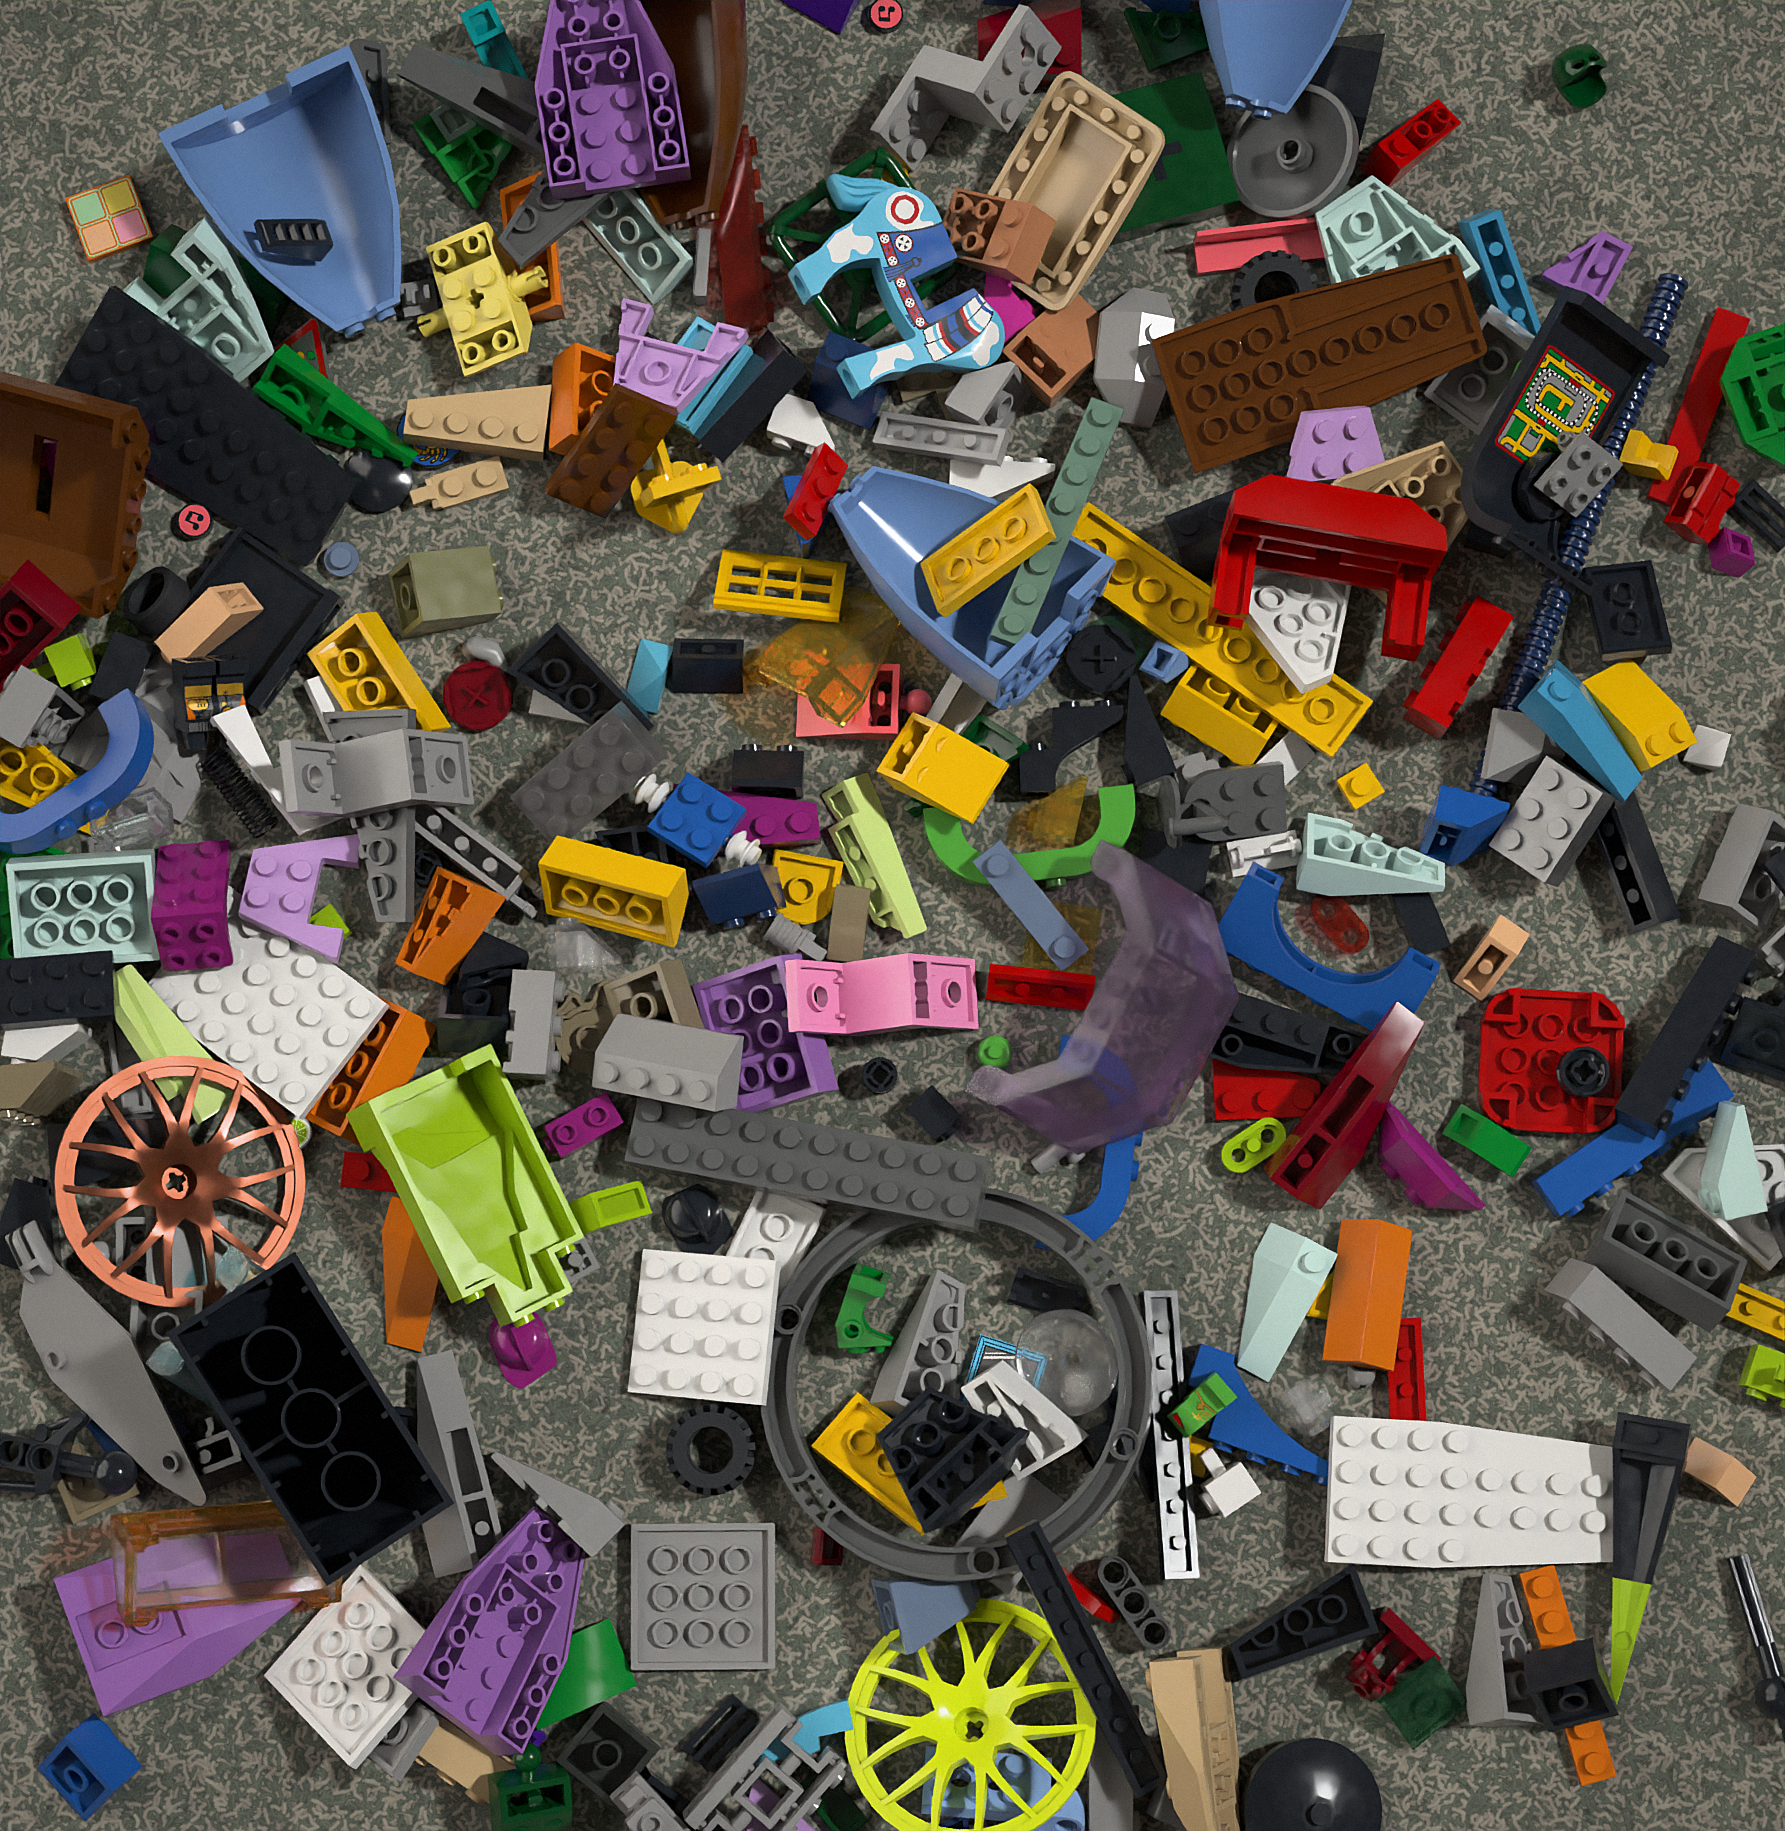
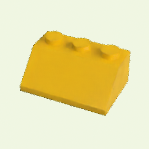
M1192 663L1160 713L1174 726L1183 728L1197 737L1203 744L1215 748L1226 755L1233 763L1242 766L1251 765L1255 762L1279 724L1195 663Z

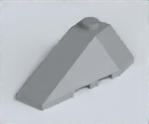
M940 1270L933 1271L880 1371L870 1404L896 1417L927 1387L955 1399H960V1385H957V1364L962 1363V1351H958L959 1330L963 1328L965 1284Z
M499 1451L491 1456L526 1492L529 1490L533 1494L532 1498L544 1511L551 1516L555 1515L559 1519L558 1525L592 1558L597 1556L627 1524L622 1519L626 1513L611 1499L605 1503L602 1499Z
M1491 1573L1483 1574L1466 1683V1710L1469 1717V1725L1490 1728L1544 1725L1527 1689L1522 1655L1534 1652L1531 1642L1525 1643L1518 1630V1626L1523 1622V1615L1510 1576Z

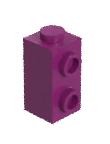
M605 1092L545 1125L544 1128L548 1135L542 1138L552 1156L559 1153L560 1157L564 1160L625 1126V1123L609 1094Z

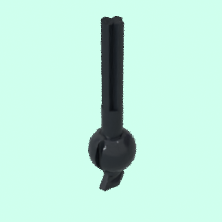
M1745 1554L1727 1559L1763 1677V1680L1756 1685L1754 1692L1755 1704L1760 1713L1766 1718L1777 1719L1779 1728L1782 1729V1740L1785 1743V1673L1749 1556Z

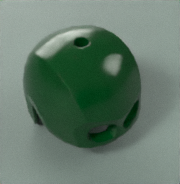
M1591 44L1574 45L1565 49L1554 58L1552 62V78L1562 97L1572 107L1584 109L1597 103L1607 92L1606 83L1600 74L1601 70L1607 67V62L1602 54Z

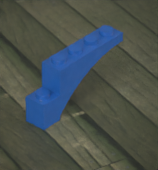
M1202 1343L1199 1344L1185 1385L1195 1389L1215 1371L1238 1397L1212 1417L1206 1435L1207 1438L1213 1439L1212 1447L1229 1453L1233 1452L1234 1447L1247 1451L1246 1459L1264 1465L1267 1464L1268 1459L1282 1463L1281 1471L1300 1477L1303 1470L1316 1475L1314 1482L1328 1487L1329 1462L1302 1447L1285 1434L1266 1415L1240 1377L1234 1364L1236 1355Z

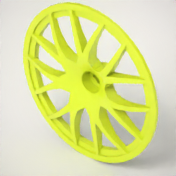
M980 1598V1602L976 1603L977 1609L956 1623L965 1674L958 1687L941 1680L925 1646L920 1648L918 1653L928 1680L902 1671L889 1669V1665L900 1654L889 1648V1642L901 1639L899 1629L891 1631L887 1637L885 1635L871 1650L858 1671L848 1698L853 1730L845 1731V1745L853 1776L861 1792L873 1809L886 1822L899 1831H1034L1054 1816L1073 1795L1091 1759L1095 1744L1097 1720L1045 1619L1018 1605L1005 1601ZM990 1622L1001 1624L976 1661L963 1623ZM1010 1627L1039 1642L1038 1646L1004 1686L990 1689L987 1677L991 1662ZM1046 1650L1053 1654L1069 1679V1682H1050L1024 1686ZM884 1676L917 1689L931 1699L935 1710L922 1717L887 1713L870 1709L869 1707L881 1677ZM1073 1691L1077 1724L1026 1726L1015 1725L1010 1720L1015 1707L1031 1699L1053 1693ZM868 1718L906 1729V1731L884 1744L869 1756L867 1744ZM971 1726L976 1728L982 1726L983 1736L980 1739L975 1736L969 1739L971 1736L969 1728ZM1075 1734L1071 1755L1061 1775L1042 1754L1027 1742L1029 1740ZM924 1741L936 1744L935 1755L911 1778L888 1795L881 1785L873 1765L909 1745ZM1013 1748L1027 1755L1057 1782L1039 1802L1030 1808L1011 1788L995 1766L998 1751ZM969 1763L975 1770L976 1779L974 1829L940 1827L942 1802L949 1779L954 1769ZM935 1777L931 1823L910 1814L896 1803ZM990 1777L1024 1813L1004 1823L983 1828Z

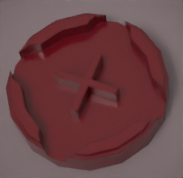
M470 661L458 666L446 680L443 687V703L448 715L458 724L462 725V727L468 730L483 731L497 726L508 716L513 705V688L509 677L500 667L488 661Z

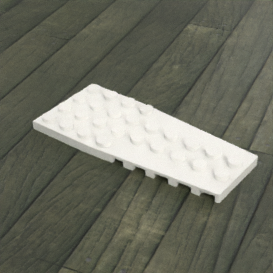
M1331 1416L1324 1561L1430 1568L1613 1562L1612 1447L1443 1422Z

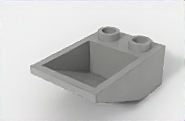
M215 1216L228 1230V1216ZM121 1217L115 1221L116 1248H112L110 1244L103 1241H97L93 1244L111 1263L116 1262V1267H118L139 1245L133 1243L132 1235L136 1231H142L146 1237L154 1223V1217ZM184 1219L176 1226L172 1247L173 1288L192 1287L207 1283L201 1240L195 1226ZM212 1233L216 1280L229 1274L228 1243ZM160 1238L124 1272L133 1277V1270L136 1267H143L145 1269V1276L141 1281L164 1286Z

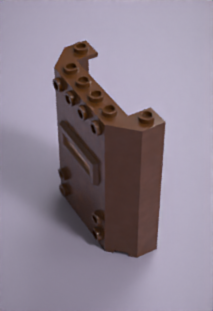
M0 371V587L28 559L82 607L77 614L98 619L114 610L138 560L139 553L136 548V541L143 521L140 515V508L147 488L144 475L145 467L151 455V450L148 447L149 433L137 407ZM44 439L57 442L49 513L36 510Z

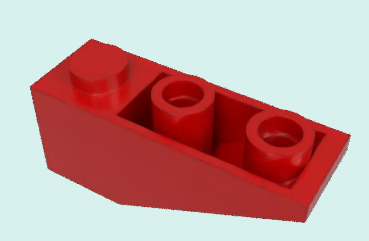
M1437 99L1378 143L1360 169L1368 177L1373 175L1390 188L1461 124V121Z

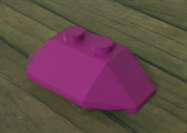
M1389 1100L1379 1122L1378 1157L1382 1161L1379 1167L1384 1174L1392 1181L1397 1178L1407 1188L1403 1192L1404 1195L1417 1208L1422 1204L1425 1209L1476 1212L1486 1206L1485 1203Z

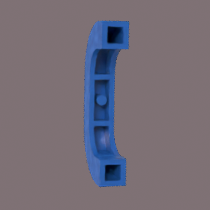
M128 688L98 706L109 730V744L104 757L94 768L27 811L18 814H5L0 808L1 852L11 854L33 853L48 848L62 839L69 838L80 827L91 820L104 816L110 808L125 799L137 787L144 777L152 758L154 731L144 704Z
M1062 1035L1056 1073L1082 1076L1093 1081L1103 1091L1108 1103V1121L1098 1194L1093 1203L1085 1210L1076 1214L1061 1215L1095 1241L1117 1221L1128 1198L1130 1181L1137 1182L1139 1161L1133 1160L1134 1147H1141L1143 1126L1137 1125L1139 1104L1134 1081L1120 1059L1110 1050L1096 1042ZM1035 1241V1249L1050 1250Z

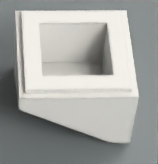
M1696 725L1692 728V732L1697 743L1686 748L1683 762L1717 772L1722 767L1731 734Z

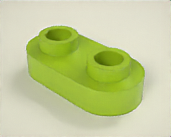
M1274 1118L1260 1119L1224 1144L1220 1153L1223 1166L1232 1173H1244L1279 1149L1286 1140L1285 1127ZM1267 1129L1273 1132L1274 1139L1272 1142L1266 1143L1261 1139L1263 1130ZM1240 1149L1244 1152L1245 1158L1242 1162H1235L1232 1159L1233 1150Z

